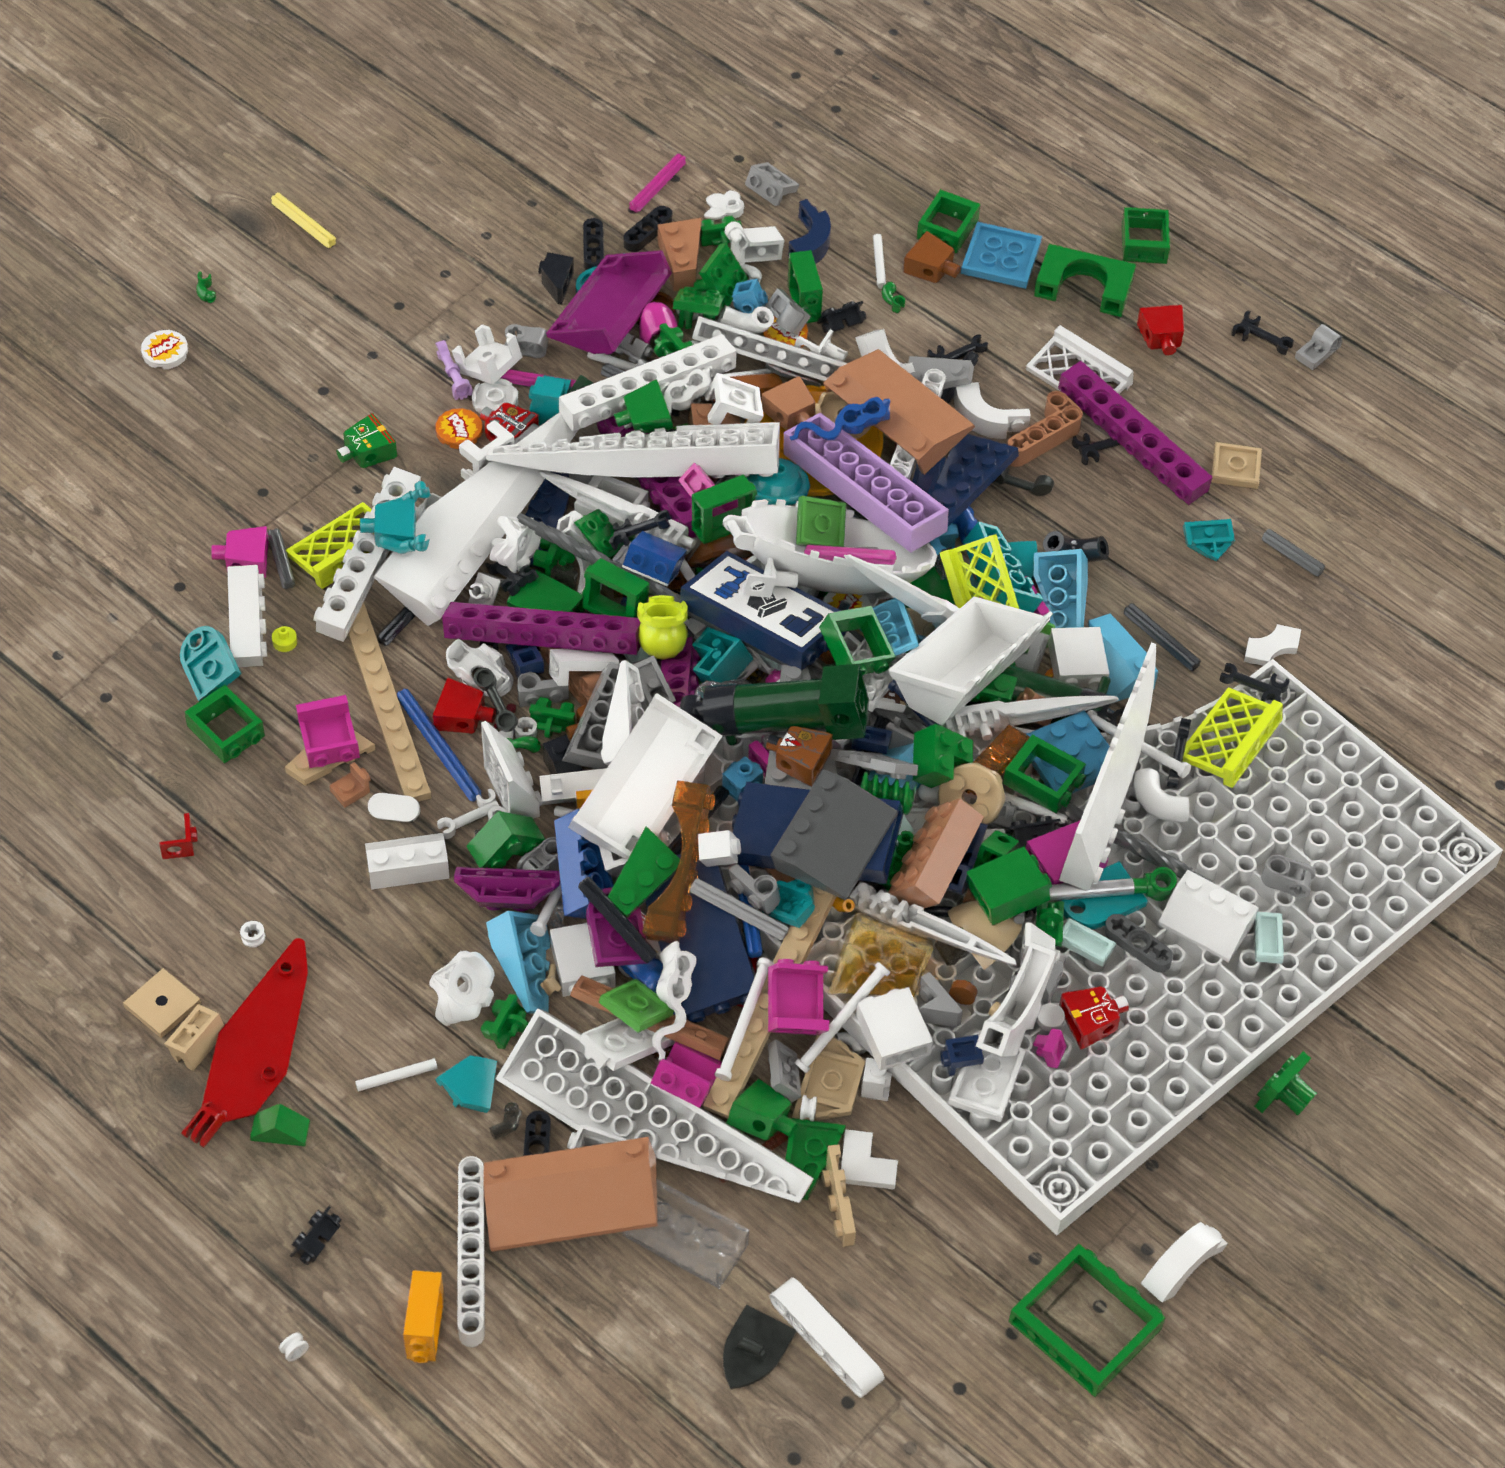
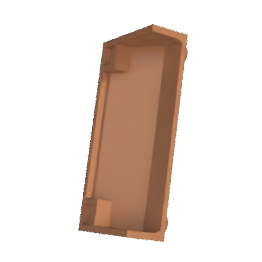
M879 349L839 367L823 382L827 392L832 391L847 404H863L874 397H879L882 401L886 398L890 399V419L880 421L874 426L914 457L923 474H926L975 428L972 422Z
M649 1137L484 1162V1195L491 1252L658 1226L656 1155Z

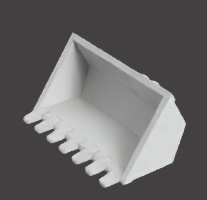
M973 597L921 641L918 647L912 649L888 671L900 688L909 708L943 726L1028 649L1048 623L1053 613L1050 611L1042 616Z

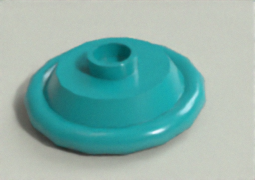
M779 458L778 473L767 477L760 476L759 474H750L746 477L749 482L754 483L757 489L755 500L766 499L768 501L767 505H776L777 499L785 500V505H794L798 501V497L807 496L810 489L809 478L804 470L792 461Z

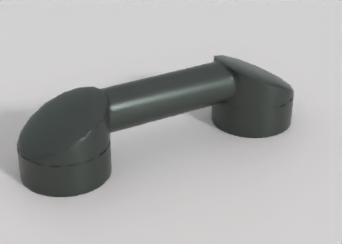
M1009 467L994 480L1000 485L1005 483L1031 491L1036 496L1049 494L1054 486L1053 479L1047 475H1039L1035 483L1008 475Z
M480 668L474 675V682L481 690L486 691L498 713L496 717L497 726L504 732H510L517 726L518 719L504 705L496 689L497 679L494 673L488 668Z

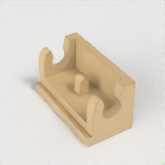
M198 1004L164 1044L175 1061L179 1062L183 1059L187 1068L194 1071L216 1045L218 1034L225 1025L219 1013Z

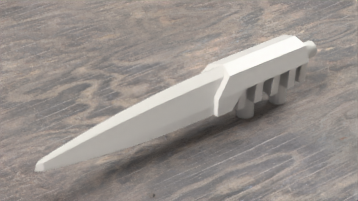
M547 471L539 472L545 479L595 510L599 508L602 513L621 522L622 525L625 523V519H629L631 524L635 525L652 519L658 514V512L642 504H633L582 482ZM672 519L668 520L670 527L666 529L656 527L644 531L679 547L685 545L692 549L696 544V540L688 537V527Z
M844 555L845 559L887 593L921 614L922 619L932 622L936 629L960 609L949 601L932 596L879 567L852 555Z
M1072 696L1008 703L1001 701L964 706L943 727L965 737V732L972 736L975 730H980L982 739L988 741L992 738L990 728L997 732L999 727L1007 729L1013 728L1014 725L1071 715L1114 703L1119 698L1116 696Z
M859 882L848 896V899L854 901L855 910L905 932L915 931L945 944L1010 965L1017 964L1012 957L979 937L925 912L921 906L916 904L909 905L905 900L899 903L896 896L885 893L882 890L877 893L874 887L868 886L866 883Z

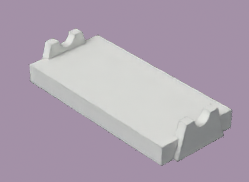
M619 1018L582 1033L579 1041L585 1046V1057L588 1060L593 1058L599 1070L607 1065L614 1071L657 1052L652 1042L655 1032L645 1029L637 1033ZM663 1036L661 1047L662 1049L674 1045L676 1041Z

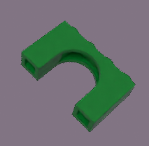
M1049 244L1036 280L1034 297L1056 302L1061 285L1067 278L1075 275H1086L1097 279L1104 286L1105 290L1102 296L1100 312L1122 317L1134 280L1136 264Z

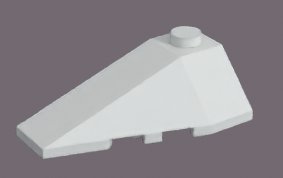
M626 660L620 663L602 738L603 749L601 750V757L607 766L610 765L644 713L641 702L644 701V693L639 670Z

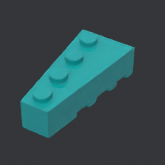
M978 521L964 539V545L997 534L1019 609L1034 613L1044 600L1041 594H1035L1032 589L1034 583L1030 577H1024L1020 570L1022 564L1010 554L1012 549L1000 529ZM991 542L985 543L981 552L991 558L993 553ZM966 550L971 562L974 554ZM979 557L975 569L984 573L988 562ZM993 566L989 577L997 582L1000 577V571ZM976 575L977 581L980 583L981 577ZM986 581L982 592L991 597L996 586ZM1000 589L996 601L1005 605L1008 597L1006 592Z

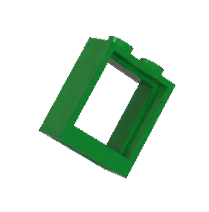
M940 189L918 222L917 239H920L927 231L954 249V253H958L979 220L981 204ZM937 212L962 220L963 222L957 232L932 224L931 221Z
M1124 207L1122 218V261L1167 264L1170 251L1169 210ZM1129 227L1160 229L1161 241L1130 239Z
M812 251L789 253L787 286L790 296L811 316L807 323L817 322L822 312L823 287Z
M743 474L692 494V530L703 544L731 534L730 531L725 529L723 520L728 515L741 516L742 509L751 507L753 501H755V496H757V489L754 483L749 482ZM738 499L737 508L712 517L713 508Z
M602 558L587 567L584 573V578L586 579L582 592V608L599 615L638 618V604L640 602L643 604L648 602L650 583ZM601 583L626 595V607L601 595Z
M872 606L828 613L819 626L836 665L860 664L863 676L869 673L881 674L887 671L896 657ZM861 629L874 657L854 661L841 632Z
M226 685L184 712L187 727L224 764L238 757L242 751L251 745L260 742L265 736L263 721ZM232 708L248 725L225 741H222L206 724Z
M1032 734L1005 769L1003 784L1057 814L1062 806L1067 807L1070 803L1073 791L1076 788L1080 789L1086 780V775H1084L1086 763ZM1036 757L1069 774L1058 791L1024 774Z

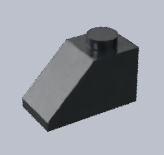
M547 252L545 260L540 261L538 273L542 274V285L556 303L562 305L574 274V257Z
M566 734L543 743V761L551 775L583 771L581 765L562 761L570 744Z

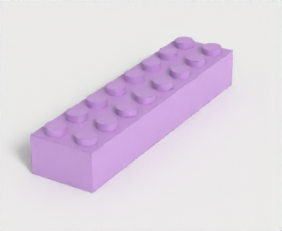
M818 413L805 420L816 424L824 431H831L835 427V423L822 413ZM796 426L784 432L785 456L910 553L947 532L948 509L844 430H841L840 435L834 440L822 439L810 429H803L800 431L798 439L791 441L790 436L794 435Z

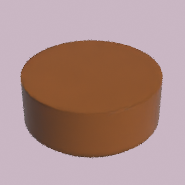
M966 980L954 981L949 990V995L956 1003L961 1005L973 1004L978 994L977 988Z

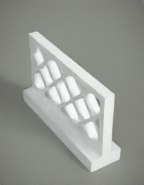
M1061 325L1056 328L1051 340L1026 365L1027 371L1059 390V381L1054 379L1053 374L1065 372L1070 368L1068 367L1067 359L1075 358L1085 363L1091 370L1099 372L1100 378L1105 382L1113 381L1118 384L1114 389L1118 394L1124 389L1128 390L1133 384V370ZM1056 345L1063 350V354L1050 355V350ZM1064 360L1065 367L1052 369L1051 361ZM1039 362H1048L1049 369L1039 370L1035 366Z

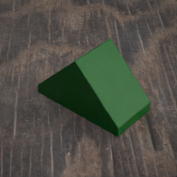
M279 1103L256 1113L250 1141L305 1146L310 1119Z

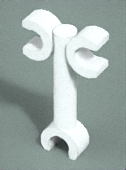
M488 789L489 799L485 800L480 795L476 796L479 808L453 820L448 817L439 819L437 821L438 829L449 827V829L443 831L444 838H452L455 835L456 829L488 815L489 821L497 811L507 812L496 801L494 790Z

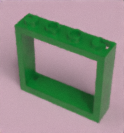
M1078 1243L1011 1309L1008 1322L1092 1396L1096 1397L1162 1330L1166 1317L1163 1316L1162 1311L1156 1305L1149 1304L1143 1299L1135 1287L1128 1286L1122 1281L1114 1269L1102 1264L1093 1251L1085 1249ZM1075 1264H1078L1147 1324L1100 1372L1028 1311Z

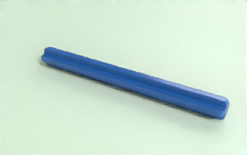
M408 689L399 691L397 693L399 703L469 801H476L477 795L482 796L480 788Z

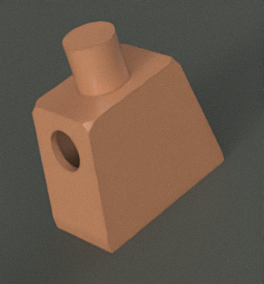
M798 376L762 393V410L775 422H780V426L785 430H789L815 415V401L801 377Z

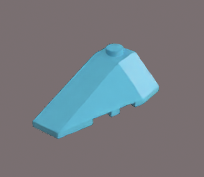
M1074 549L1034 553V578L1045 605L1053 613L1049 620L1050 623L1055 625V628L1084 627L1088 585V559L1083 550Z
M893 598L872 607L895 656L919 646L913 622L904 603Z
M1111 613L1088 621V626L1100 627L1109 678L1111 679L1106 694L1118 697V701L1129 698L1147 652ZM1155 667V676H1154V687H1153V690H1154V688H1155V684H1156V680H1157V675H1158V670H1157L1156 667Z

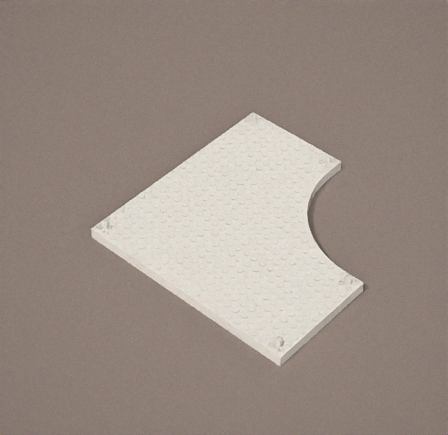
M847 632L843 638L852 655L861 642L850 632ZM816 658L812 665L823 670V666H836V663L828 665ZM1273 659L1250 677L1269 684L1270 678L1274 673L1277 674L1275 681L1279 684H1283L1286 678L1289 679L1287 691L1280 696V703H1283L1282 722L1234 787L1231 788L1223 785V778L1192 765L1189 774L1185 778H1179L1177 788L1168 787L1167 782L1170 768L1140 752L1134 773L1147 768L1156 770L1159 773L1160 788L1164 793L1171 796L1188 797V821L1171 822L1161 820L1146 812L1137 800L1134 790V779L1132 777L1121 809L1126 810L1121 824L1115 823L1114 827L1137 837L1152 848L1161 850L1182 861L1188 867L1193 868V871L1214 881L1221 888L1259 907L1257 912L1282 913L1284 952L1282 964L1255 962L1254 924L1229 962L1160 926L1158 921L1170 897L1164 901H1155L1150 897H1146L1148 900L1146 907L1125 916L1172 950V964L1165 972L1153 971L1117 944L1103 967L1064 946H1055V950H1060V961H1062L1064 966L1061 980L1050 1003L1059 1006L1061 994L1065 992L1102 986L1106 989L1111 999L1125 996L1129 1005V1011L1119 1014L1118 1029L1114 1033L1080 1050L1064 1019L1063 1026L1059 1030H1062L1067 1047L1058 1068L1048 1067L1045 1058L1036 1054L1038 1047L1033 1046L1036 1036L1049 1035L1050 1033L1041 1029L1036 1020L1034 1028L1028 1029L1024 1033L1020 1048L1026 1049V1054L1002 1121L998 1122L948 1105L960 1068H956L955 1076H949L947 1067L942 1066L940 1051H944L946 1039L973 1036L974 1032L980 1034L985 1020L991 1017L988 1014L991 1006L995 1002L1002 1004L1009 992L1011 976L1018 974L1020 970V949L1025 924L1032 923L1036 926V913L1028 911L1026 915L1024 912L1025 921L1022 924L1020 933L1012 945L1004 952L1016 961V965L995 961L984 970L971 952L930 937L927 940L847 941L846 930L901 929L855 909L852 912H838L833 906L806 961H818L819 965L828 966V972L823 975V1009L833 1018L839 1014L873 973L877 962L885 966L890 971V974L888 976L884 975L867 997H878L887 994L893 989L901 990L909 987L920 1010V1007L926 1004L919 994L920 980L928 972H931L948 994L952 983L956 980L969 981L977 988L978 994L973 1004H958L963 1010L961 1025L951 1027L925 1023L933 1040L930 1056L888 1068L887 1071L891 1072L892 1076L1055 1235L1061 1233L1497 866L1503 852L1501 847ZM1242 684L1233 688L1258 700H1261L1263 692ZM1221 697L1194 710L1193 714L1185 717L1192 720L1187 741ZM1233 698L1227 701L1228 707L1241 705L1240 701ZM1267 700L1265 702L1271 704L1272 700ZM906 704L903 714L926 725ZM1257 708L1248 710L1250 716L1263 713L1262 710ZM1244 711L1231 714L1233 720L1246 718ZM868 712L866 726L873 727L877 716ZM1226 715L1215 717L1214 721L1215 724L1227 722L1228 718ZM1176 717L1173 719V722L1164 725L1159 723L1147 726L1144 742L1173 758L1178 728L1183 717ZM1249 724L1237 726L1236 729L1238 733L1247 732L1250 730ZM1014 726V729L999 727V731L994 732L993 728H990L992 738L988 741L982 739L980 730H975L972 736H969L968 732H965L967 738L973 740V752L975 754L982 755L1007 768L1021 749L1017 744L1018 737L1035 730ZM1231 728L1218 730L1220 737L1233 735ZM1106 732L1101 733L1110 746L1113 736L1107 735ZM1214 732L1204 733L1201 736L1203 741L1216 738ZM721 737L664 825V830L669 833L672 841L719 785H722V775L729 765L735 761L738 762L744 756L748 758L749 744L754 742L755 739L737 738L735 745H728L726 738ZM767 740L759 742L761 745H764L767 743ZM1236 741L1223 744L1225 750L1234 749L1238 746ZM1219 745L1205 747L1208 754L1221 751ZM1200 748L1191 750L1188 754L1196 757L1203 755V752ZM1224 758L1211 760V764L1222 768L1225 760ZM835 761L838 775L851 781L857 765ZM1030 764L1024 774L1045 785L1032 764ZM1002 784L1004 792L1038 804ZM1094 785L1073 793L1070 802L1081 810H1085ZM918 789L916 790L912 808L939 806V803L936 804L922 800L919 797ZM967 789L965 791V794H970V792H972L974 795H977L975 791L971 789ZM729 795L698 834L726 830L733 832L732 819L734 814H738V802ZM1016 808L1012 822L1026 820L1027 824L1035 823L1036 819L1040 818V816ZM1068 819V821H1067V823H1066L1065 826L1070 825V824L1075 823V822H1073L1072 820ZM1058 823L1055 828L1060 829L1065 826ZM994 824L987 825V829H1007L1006 827ZM698 834L682 853L699 847ZM1107 843L1106 847L1111 850L1106 867L1120 861L1131 878H1143L1145 873H1152L1156 868H1159L1128 849L1120 847L1115 843ZM1272 855H1282L1314 867L1316 875L1309 885L1311 889L1310 895L1305 898H1298L1286 892L1267 887L1262 882L1261 875L1268 858ZM735 864L720 865L729 894L739 900L738 893L730 885L731 878L728 870ZM749 866L750 876L754 879L762 875H768L765 868ZM1177 877V883H1176L1175 887L1177 886V884H1178L1179 881L1181 880V879L1178 878V877ZM858 880L853 888L855 889L860 882L874 887L877 893L880 890L885 893L889 892L879 883ZM1156 881L1158 886L1167 887L1164 882ZM968 887L963 895L946 890L940 904L934 906L955 907L962 904ZM1062 900L1047 901V902H1058V901H1062ZM1080 906L1070 907L1074 913L1084 912ZM936 916V917H938V918H940V919H943V920H945V921H947V922L953 924L952 921H951V919H950V917H939V916ZM1065 917L1063 918V926L1067 922ZM737 918L740 928L744 931L743 921ZM1118 925L1112 929L1117 930L1118 928L1122 929V927ZM1105 926L1093 930L1106 937L1104 932ZM759 929L762 949L774 960L783 940H779ZM1136 938L1131 941L1137 948L1146 946L1142 939ZM1163 956L1159 958L1156 957L1157 961H1160L1161 959L1165 960V957ZM856 1009L842 1027L873 1056L856 1018Z

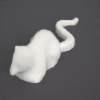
M695 369L685 379L670 383L664 395L670 415L672 408L680 411L690 408L693 401L705 394L712 382L710 369H704L703 371ZM632 423L624 425V428H630Z
M678 941L668 945L659 954L663 963V970L657 983L656 993L658 998L674 1010L676 1015L675 1022L672 1025L658 1029L652 1038L653 1046L659 1053V1061L665 1058V1051L661 1047L662 1037L681 1030L686 1023V1013L681 1006V1002L689 996L692 987L691 974L696 966V956L688 951H681Z

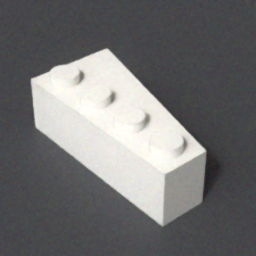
M258 565L227 567L230 650L238 667L263 666V657H267V643L263 642V634H266V620L262 619V611L266 610L265 597L262 596V588H265L264 574H259Z

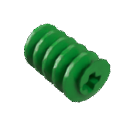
M868 772L864 773L861 784L862 789L876 798L900 801L904 815H908L911 811L917 783L913 790H911L909 781H906L903 787H900L899 779H895L893 784L889 785L887 776H885L882 783H879L877 774L869 781Z

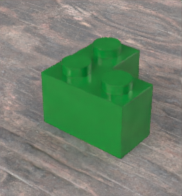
M933 724L914 733L913 764L918 765L917 776L913 775V781L929 788H934L953 780L955 767L973 763L972 739L938 724Z
M497 811L466 847L479 868L502 869L512 855L524 856L545 840V837L532 817Z

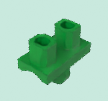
M733 216L724 217L722 223L714 224L711 219L702 220L701 246H715L724 243L728 245L731 241L725 234V228L731 222H738L741 225L740 220L735 221Z
M664 323L660 324L661 333L654 342L656 344L654 353L657 357L661 358L694 344L691 341L683 343V331L679 327L670 328Z
M541 538L540 548L546 549L548 552L537 549L533 557L534 566L545 568V575L552 577L558 561L560 565L565 566V564L573 563L576 556L562 549L557 544Z
M540 697L536 704H531L530 718L536 721L537 729L545 730V738L550 739L553 732L560 734L562 731L566 732V727L576 724L575 705L573 703L564 702L561 704L560 709L552 708V701L550 699Z
M1064 901L1045 902L1037 906L1036 927L1054 938L1055 946L1062 947Z
M509 994L506 1000L496 999L492 1006V1013L497 1018L495 1021H484L481 1027L484 1037L493 1040L499 1049L505 1050L511 1037H514L517 1032L523 1033L529 1024L525 1020L527 1013L518 1003V997L515 994Z

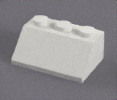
M443 833L365 844L371 890L450 879Z
M1187 870L1175 887L1158 924L1229 962L1253 926L1259 907Z

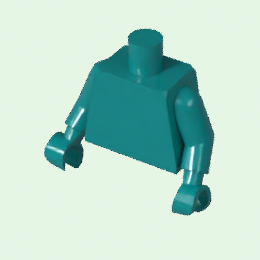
M418 481L414 485V491H409L400 498L375 505V518H360V533H374L375 545L377 547L399 554L415 550L426 551L430 539L425 541L426 534L416 536L415 502L419 497L429 498L431 496L429 487H426L423 481Z

